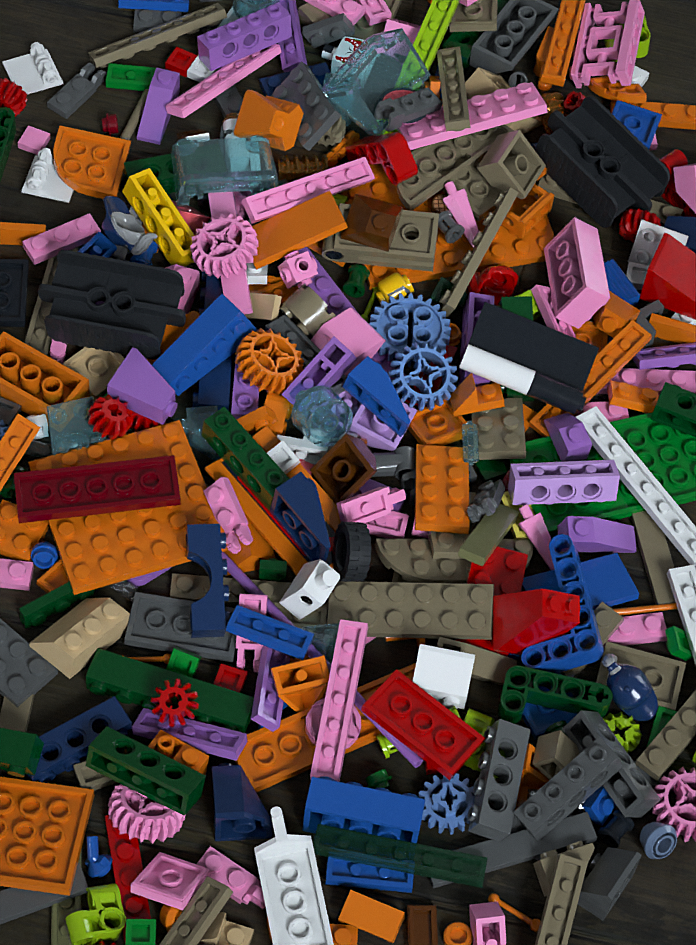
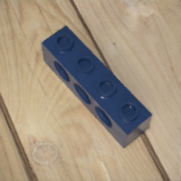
M116 697L108 699L39 736L44 742L35 776L25 774L28 780L50 783L58 774L74 770L73 765L87 759L89 745L99 735V733L94 732L98 728L105 729L107 726L130 737L132 735V722ZM74 741H79L82 743L78 747H72L69 745ZM51 754L57 756L54 760L44 759L47 755Z

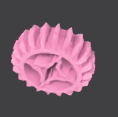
M221 214L219 219L211 217V222H203V228L196 229V236L192 237V245H190L192 258L202 272L205 271L208 276L214 274V276L219 278L224 274L228 278L230 273L238 276V270L241 268L247 270L246 264L253 263V256L258 255L257 247H259V242L255 229L252 228L247 220L244 221L241 216L235 218V216L230 214L225 218ZM241 237V238H242V241H241L240 245H238V244H239V243H238V240H239V238ZM209 247H211V248H210L211 252H210L209 255H208V254H207L208 249H209Z
M684 767L679 769L678 774L673 770L670 771L668 777L663 776L660 779V784L655 786L654 791L661 800L652 808V814L658 815L656 822L674 827L677 837L682 835L685 843L689 841L690 836L696 842V770L693 767L687 773ZM674 791L677 802L675 806L671 807L668 795Z
M122 784L115 786L112 796L109 798L108 814L109 819L113 822V827L119 828L120 834L127 833L129 839L139 838L141 843L143 840H149L153 844L156 839L164 842L167 837L173 838L174 834L179 832L183 820H185L184 815Z

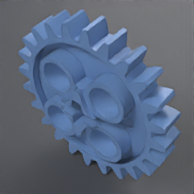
M400 293L398 300L390 296L389 303L382 300L381 306L375 307L374 314H371L369 323L386 340L380 347L379 355L382 356L387 353V361H391L395 358L397 352L403 353V347L407 346L408 313H412L411 347L414 342H417L421 348L422 343L427 341L429 349H431L433 344H437L436 351L439 353L442 349H446V345H449L451 328L449 327L450 319H445L446 311L439 312L440 304L431 306V298L424 302L422 301V295L414 299L412 293L409 294L408 298H404ZM414 359L406 363L408 367H410Z

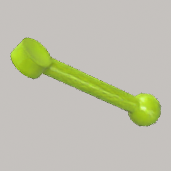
M378 287L372 288V296L364 314L361 315L367 323L369 321L368 315L376 299L375 294L379 292Z

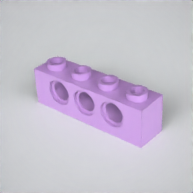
M614 460L510 464L508 492L512 505L522 506L526 504L550 505L554 503L616 501L620 474Z

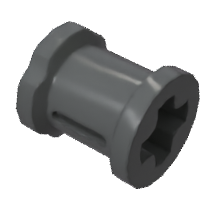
M448 210L439 214L438 229L445 235L447 243H453L462 237L465 229L462 225H458L452 218V213Z

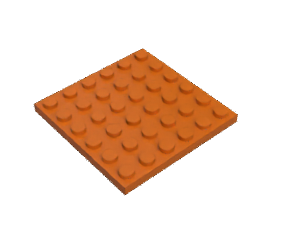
M180 420L127 434L121 438L116 437L114 440H105L28 462L29 470L37 471L175 455L181 505L47 520L74 595L190 562L191 560L187 559L186 549L187 525L219 524L203 492L207 486ZM220 526V532L224 533V529ZM226 544V549H221L222 552L228 551V544Z

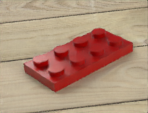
M497 546L483 566L470 562L466 584H494V596L521 592L528 554ZM493 624L492 640L454 639L455 641L464 642L506 657L509 654L493 651Z
M397 669L361 708L363 713L449 780L473 755L485 739L480 733Z

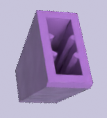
M132 347L107 384V395L109 394L113 399L119 396L121 403L128 402L127 409L163 425L168 416L172 417L177 409L175 390L136 348Z

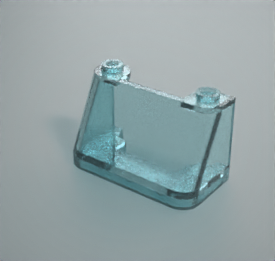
M400 28L377 33L364 40L323 86L322 92L330 102L368 135L378 136L386 131L385 128L389 124L388 119L377 120L374 117L381 95L396 88L419 91L424 87V82L431 74L404 30Z
M262 136L211 140L180 139L172 146L171 156L177 206L189 205L190 198L196 195L198 199H203L204 193L251 191L252 196L279 185L269 140Z

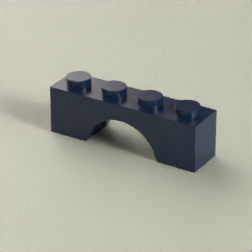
M220 524L187 525V559L202 566L210 580V589L207 594L191 604V638L224 637L230 620V611H225L224 601H229L228 585H223V575H227V559H222L221 550L226 549L225 532H220Z

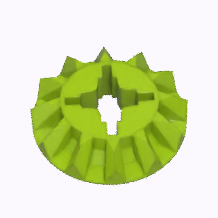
M620 712L618 714L609 713L603 718L613 733L615 725L620 730H627L624 732L623 738L619 734H615L627 753L632 752L638 746L642 734L640 733V724H636L632 716L628 717Z

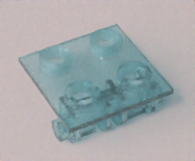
M93 396L47 406L53 456L59 453H67L73 449L88 448L91 444L101 443L106 440V436L102 438L100 432H93L94 426L87 424L89 418L88 410L94 403Z

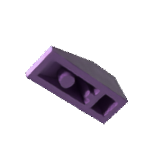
M156 68L145 102L137 140L160 145L171 114L167 113L165 106L179 95L180 73Z
M333 336L281 395L302 412L345 374L357 360L356 356Z
M567 516L557 526L558 535H568L578 552H636L634 526L596 517ZM564 548L560 552H566L569 548Z

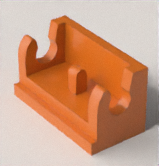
M537 185L532 190L538 193L539 196L530 192L512 212L508 211L501 224L521 239L552 209L554 194L547 192Z
M350 890L338 921L394 943L405 918V912Z

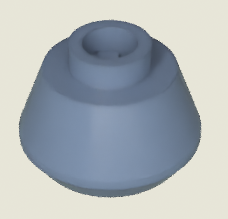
M652 822L645 825L641 830L640 842L646 856L650 859H662L668 856L674 850L677 843L675 828L660 822Z

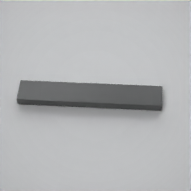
M584 812L563 819L539 842L526 829L512 833L501 841L491 839L425 858V865L432 886L436 888L539 858L540 854L554 849L557 852L567 850V845L582 841L583 845L595 842L597 836L588 812Z

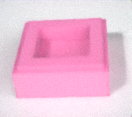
M28 126L18 141V148L38 155V152L45 148L50 141V133Z

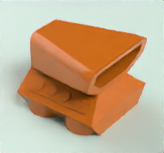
M247 90L235 125L234 135L242 139H258V144L287 151L294 147L304 113L297 103L267 95L264 97L256 91Z

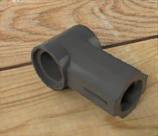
M402 446L396 448L393 452L372 453L376 458L377 472L372 477L395 476V478L401 480L403 474L415 470V449L412 447Z

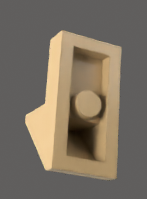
M219 912L198 945H250L254 929L226 921V913Z

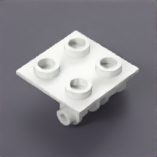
M38 42L31 45L30 54L2 61L10 81H15L16 85L22 86V90L27 95L63 84L48 50L44 49V46Z
M43 148L38 152V156L35 155L22 188V193L69 203L74 190L65 184L57 174L51 150Z
M641 220L628 262L650 265L664 233L670 234L683 245H686L689 236Z

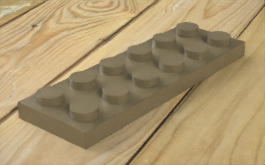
M338 581L329 595L326 632L328 636H337L340 620L368 623L367 637L437 639L443 637L447 639L492 640L494 584Z

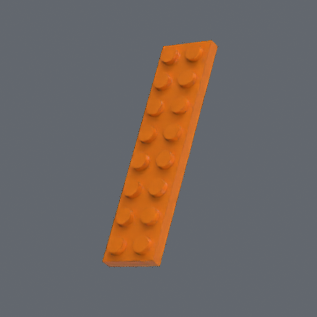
M416 663L398 671L413 681ZM391 674L357 688V691L367 701ZM311 708L281 720L280 727L274 732L264 727L247 734V743L235 763L236 765H241L255 792H259L312 768L316 745L310 741L306 733L305 724L306 716ZM358 708L357 710L361 716V731L358 739L352 746L346 748L345 754L376 741V736L379 734L384 736Z

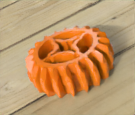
M260 328L258 331H252L246 335L239 343L235 353V363L238 365L237 371L243 373L242 380L248 379L250 386H257L259 392L265 389L268 395L273 392L279 395L285 391L304 370V360L300 358L302 352L295 350L297 344H291L289 337H282L280 332L274 334L271 328L266 332Z

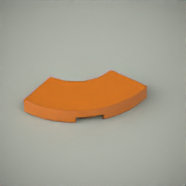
M604 76L590 78L588 85L592 92L609 100H619L625 103L646 102L647 95L640 84L621 86V83L618 81L615 84H611L609 77Z

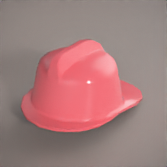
M171 200L195 236L196 229H202L203 222L208 223L209 219H211V217L188 205Z

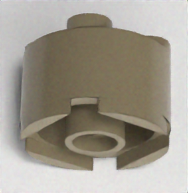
M303 284L280 307L283 314L310 340L324 323L336 317L333 312L331 314L327 312L328 305L306 284Z

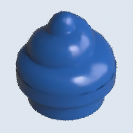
M39 542L31 550V559L38 568L47 569L52 567L57 561L58 551L49 542Z

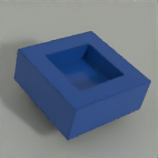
M602 785L586 799L582 806L588 812L594 824L603 826L616 804Z

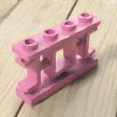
M629 0V5L627 2H622L621 10L614 12H603L600 4H595V8H592L591 3H585L580 20V30H578L576 36L577 45L573 50V64L569 67L570 80H573L576 88H582L583 83L584 86H588L591 76L608 75L611 84H615L619 80L621 86L631 85L645 14L640 0ZM595 23L597 26L605 25L604 27H594ZM614 24H625L624 29L622 25L614 26ZM615 39L613 47L597 48L598 40ZM587 59L589 60V62H595V61H597V63H589V64H587ZM608 60H617V65H616L615 62H607V61H608Z

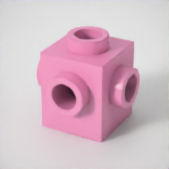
M297 250L284 256L286 260L278 266V269L287 289L295 286L300 288L303 284L308 286L313 283L311 279L318 274V267L315 259L310 256L308 251L299 254Z

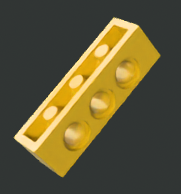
M148 168L129 176L122 192L148 232L157 234L158 237L154 241L170 265L177 264L185 267L194 263L190 245H192V237L195 235L151 169Z

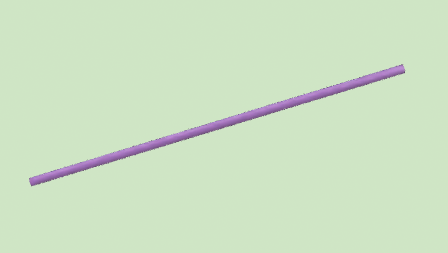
M222 552V559H227V571L249 594L265 595L227 554ZM268 598L267 613L273 619L294 626ZM311 643L307 655L310 658L323 656ZM326 659V663L330 673L332 664ZM356 691L354 705L361 711L366 700ZM363 713L414 768L422 764L423 759Z

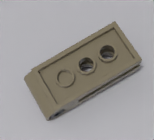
M340 203L338 207L346 221L352 204ZM403 210L389 252L341 239L342 231L324 238L322 257L336 262L433 272L439 213Z

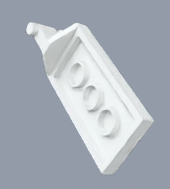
M273 807L270 813L275 837L254 848L273 945H334L311 836L287 834L281 808Z

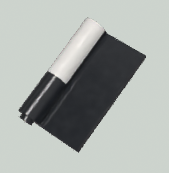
M485 302L459 368L575 414L576 410L581 412L587 397L583 396V389L599 347Z

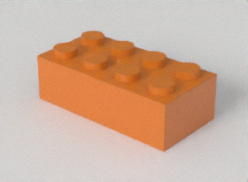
M4 331L1 333L0 397L21 405V410L28 415L45 414L48 426L60 433L90 397L89 379Z

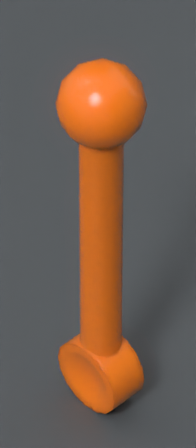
M167 653L163 656L128 658L141 662H163L168 664L171 654Z
M496 893L489 895V902L498 901L502 908L528 923L532 931L538 932L541 922L539 919L532 920L500 900Z

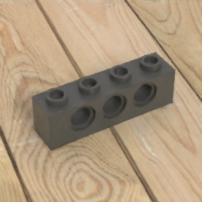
M581 710L562 728L570 740L577 745L579 753L600 736L619 756L623 767L606 781L603 787L625 817L641 818L661 800L598 712Z
M499 719L485 730L483 736L485 737L483 742L486 743L485 750L478 761V768L481 769L480 775L473 786L474 804L471 805L467 815V820L470 821L469 832L495 841H501L510 835L514 817L513 812L516 807L531 729ZM498 749L505 753L506 758L501 756ZM493 774L500 779L501 784L495 781ZM488 801L494 804L495 810L489 806Z
M599 736L513 813L527 831L539 842L623 767L619 756Z

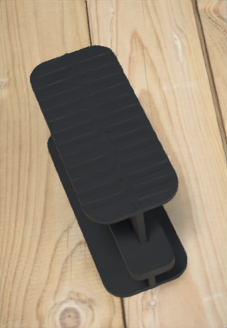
M593 96L585 97L581 106L566 117L558 110L550 114L548 126L553 133L540 136L535 151L545 163L546 173L601 227L608 228L612 225L614 218L629 207L634 210L641 209L650 212L652 208L650 199L654 196L660 197L670 180V172L665 164L654 156L636 136Z
M60 250L57 254L58 265L52 285L40 284L38 288L39 298L45 302L53 303L50 314L44 319L47 334L54 341L65 344L68 343L128 355L133 347L146 359L155 360L161 355L160 346L166 324L183 327L186 322L185 312L178 309L180 298L185 292L183 277L179 272L168 268L154 267L152 265L138 264L104 256L100 257L77 251ZM98 301L104 302L101 305H95V303ZM122 306H129V308L125 310L119 309Z

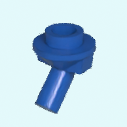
M88 836L87 859L84 862L88 867L87 873L92 878L103 877L110 871L113 859L108 854H99L98 836Z

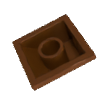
M355 194L346 219L348 228L342 231L341 239L389 252L403 207Z

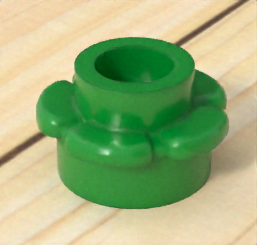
M386 769L378 771L365 778L368 784L367 788L390 787L388 781L392 779V776H388Z

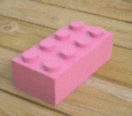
M574 217L544 247V254L555 318L579 329L608 302L610 294L598 229Z

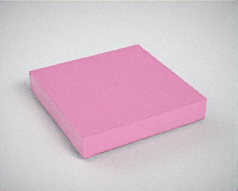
M159 852L131 883V893L183 910L206 877H210V869Z

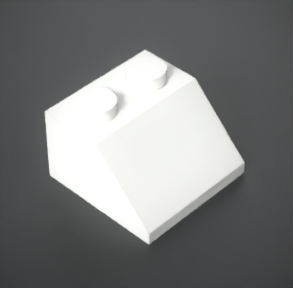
M420 644L413 682L446 708L450 709L455 706L456 709H464L475 655Z

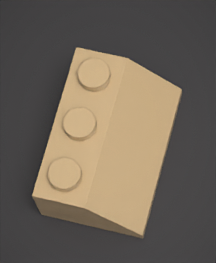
M479 67L465 82L467 100L476 95H486L494 93L498 89L511 88L502 76ZM533 116L504 125L514 131L520 130L522 134H525L541 126L543 121L538 116Z
M86 598L31 641L29 646L71 679L93 660L97 648L106 650L126 634L130 613L111 598Z

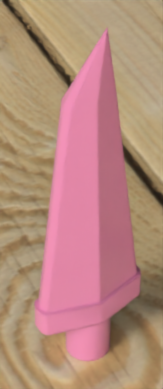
M448 182L444 185L448 196L442 200L452 213L457 224L464 227V235L474 248L475 245L472 244V241L479 230L466 190L461 189L457 191L454 182Z
M526 504L519 508L524 518V521L519 523V526L523 529L550 570H554L549 550L551 537L544 523L541 513L533 515L529 505Z

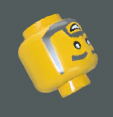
M393 273L378 282L379 292L375 295L380 304L382 300L389 303L390 296L398 300L401 293L404 298H408L409 294L414 292V289L405 274L401 276L399 273Z

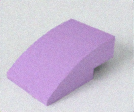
M346 390L337 395L321 427L327 426L336 430L356 433L366 446L383 450H395L402 437ZM402 403L410 421H412L417 410Z

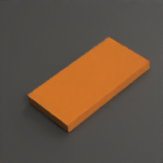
M329 190L253 225L252 228L255 229L259 242V247H257L258 255L253 256V264L257 270L294 251L303 249L348 228L331 191Z

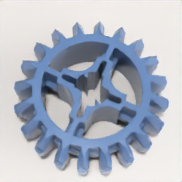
M427 341L422 343L421 348L417 342H414L411 348L404 346L402 349L403 353L397 352L395 355L396 360H392L390 363L393 369L389 370L388 375L394 378L391 381L394 387L397 386L395 389L397 394L401 393L402 395L401 402L404 403L406 399L409 400L410 408H413L416 403L418 404L419 411L424 409L425 404L429 410H433L435 404L440 407L444 404L443 399L449 400L451 397L450 392H454L456 389L453 383L458 380V376L452 373L457 370V366H449L453 358L448 357L445 359L446 349H442L440 353L437 352V344H433L431 349L428 348ZM414 359V371L404 376V365ZM425 359L433 362L436 367L428 365ZM420 372H423L428 378L422 380L418 375ZM442 376L441 389L432 393V381ZM409 386H416L420 393L415 392Z

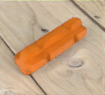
M354 130L349 131L342 139V142L337 143L331 149L332 151H329L324 156L323 162L325 165H328L330 168L334 167L338 160H341L346 155L345 147L360 140V135Z

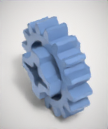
M457 773L450 780L444 775L441 780L434 775L433 784L429 782L424 783L425 791L419 792V798L425 799L422 820L429 819L428 827L430 829L437 825L438 833H442L444 828H448L450 835L454 833V828L456 827L462 832L465 831V822L470 824V821L467 820L468 811L471 805L474 804L475 799L473 787L468 788V778L461 782ZM446 796H448L451 803V810H449V805H447Z

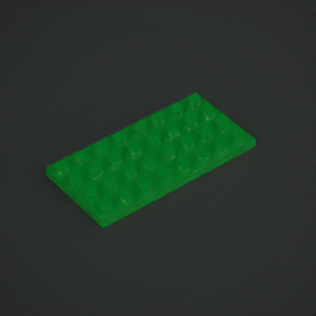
M652 413L610 422L678 505L696 501V437L651 420ZM550 436L525 442V459H509L511 464L561 462ZM592 446L587 459L581 461L604 459ZM620 479L616 501L554 503L550 505L531 504L535 515L541 513L550 536L558 534L557 526L567 516L596 517L614 521L631 517L633 513L646 511Z

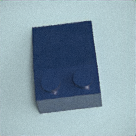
M300 472L275 489L270 513L311 562L321 559L326 563L331 545L319 494L315 483Z

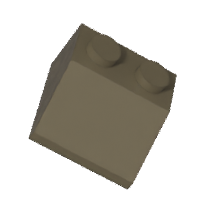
M516 130L498 135L477 168L491 186L507 192L511 187L519 192L518 198L525 199L546 165L521 131Z

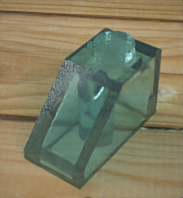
M217 405L186 408V419H181L185 434H188L189 444L213 461L221 459L217 452L201 436L204 420L218 411Z

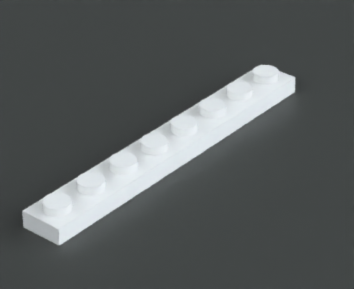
M596 406L576 416L577 419L583 422L592 446L604 460L615 461L620 474V480L690 565H694L696 569V526Z

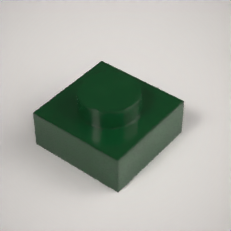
M275 558L260 559L259 580L286 582L287 561H280Z

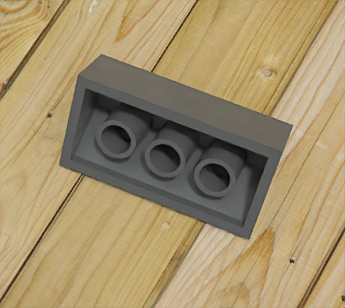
M509 0L497 15V31H484L473 44L469 65L495 74L513 70L552 21L559 9L543 0Z

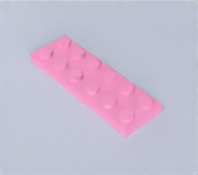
M532 82L520 83L516 87L498 89L494 93L476 95L468 99L471 128H466L462 131L446 132L442 106L440 110L427 114L417 122L402 123V126L397 128V130L405 137L410 150L548 113L547 104Z

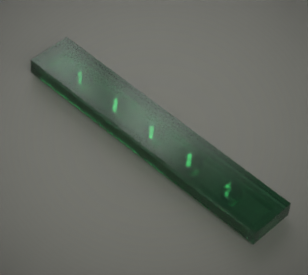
M322 824L317 825L313 843L315 855L479 888L483 887L488 859L487 857Z

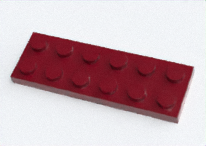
M175 455L14 473L19 523L181 505Z

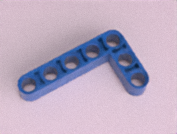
M565 534L554 536L549 543V550L560 592L581 595L580 620L585 618L588 620L586 623L571 629L570 634L527 647L521 655V660L525 667L555 674L596 662L604 653L579 554L571 538ZM569 548L565 553H559L562 549ZM575 571L572 576L565 577L568 572ZM594 643L590 649H584L586 644ZM568 651L565 656L557 657L560 652ZM541 658L539 664L531 665L535 659Z

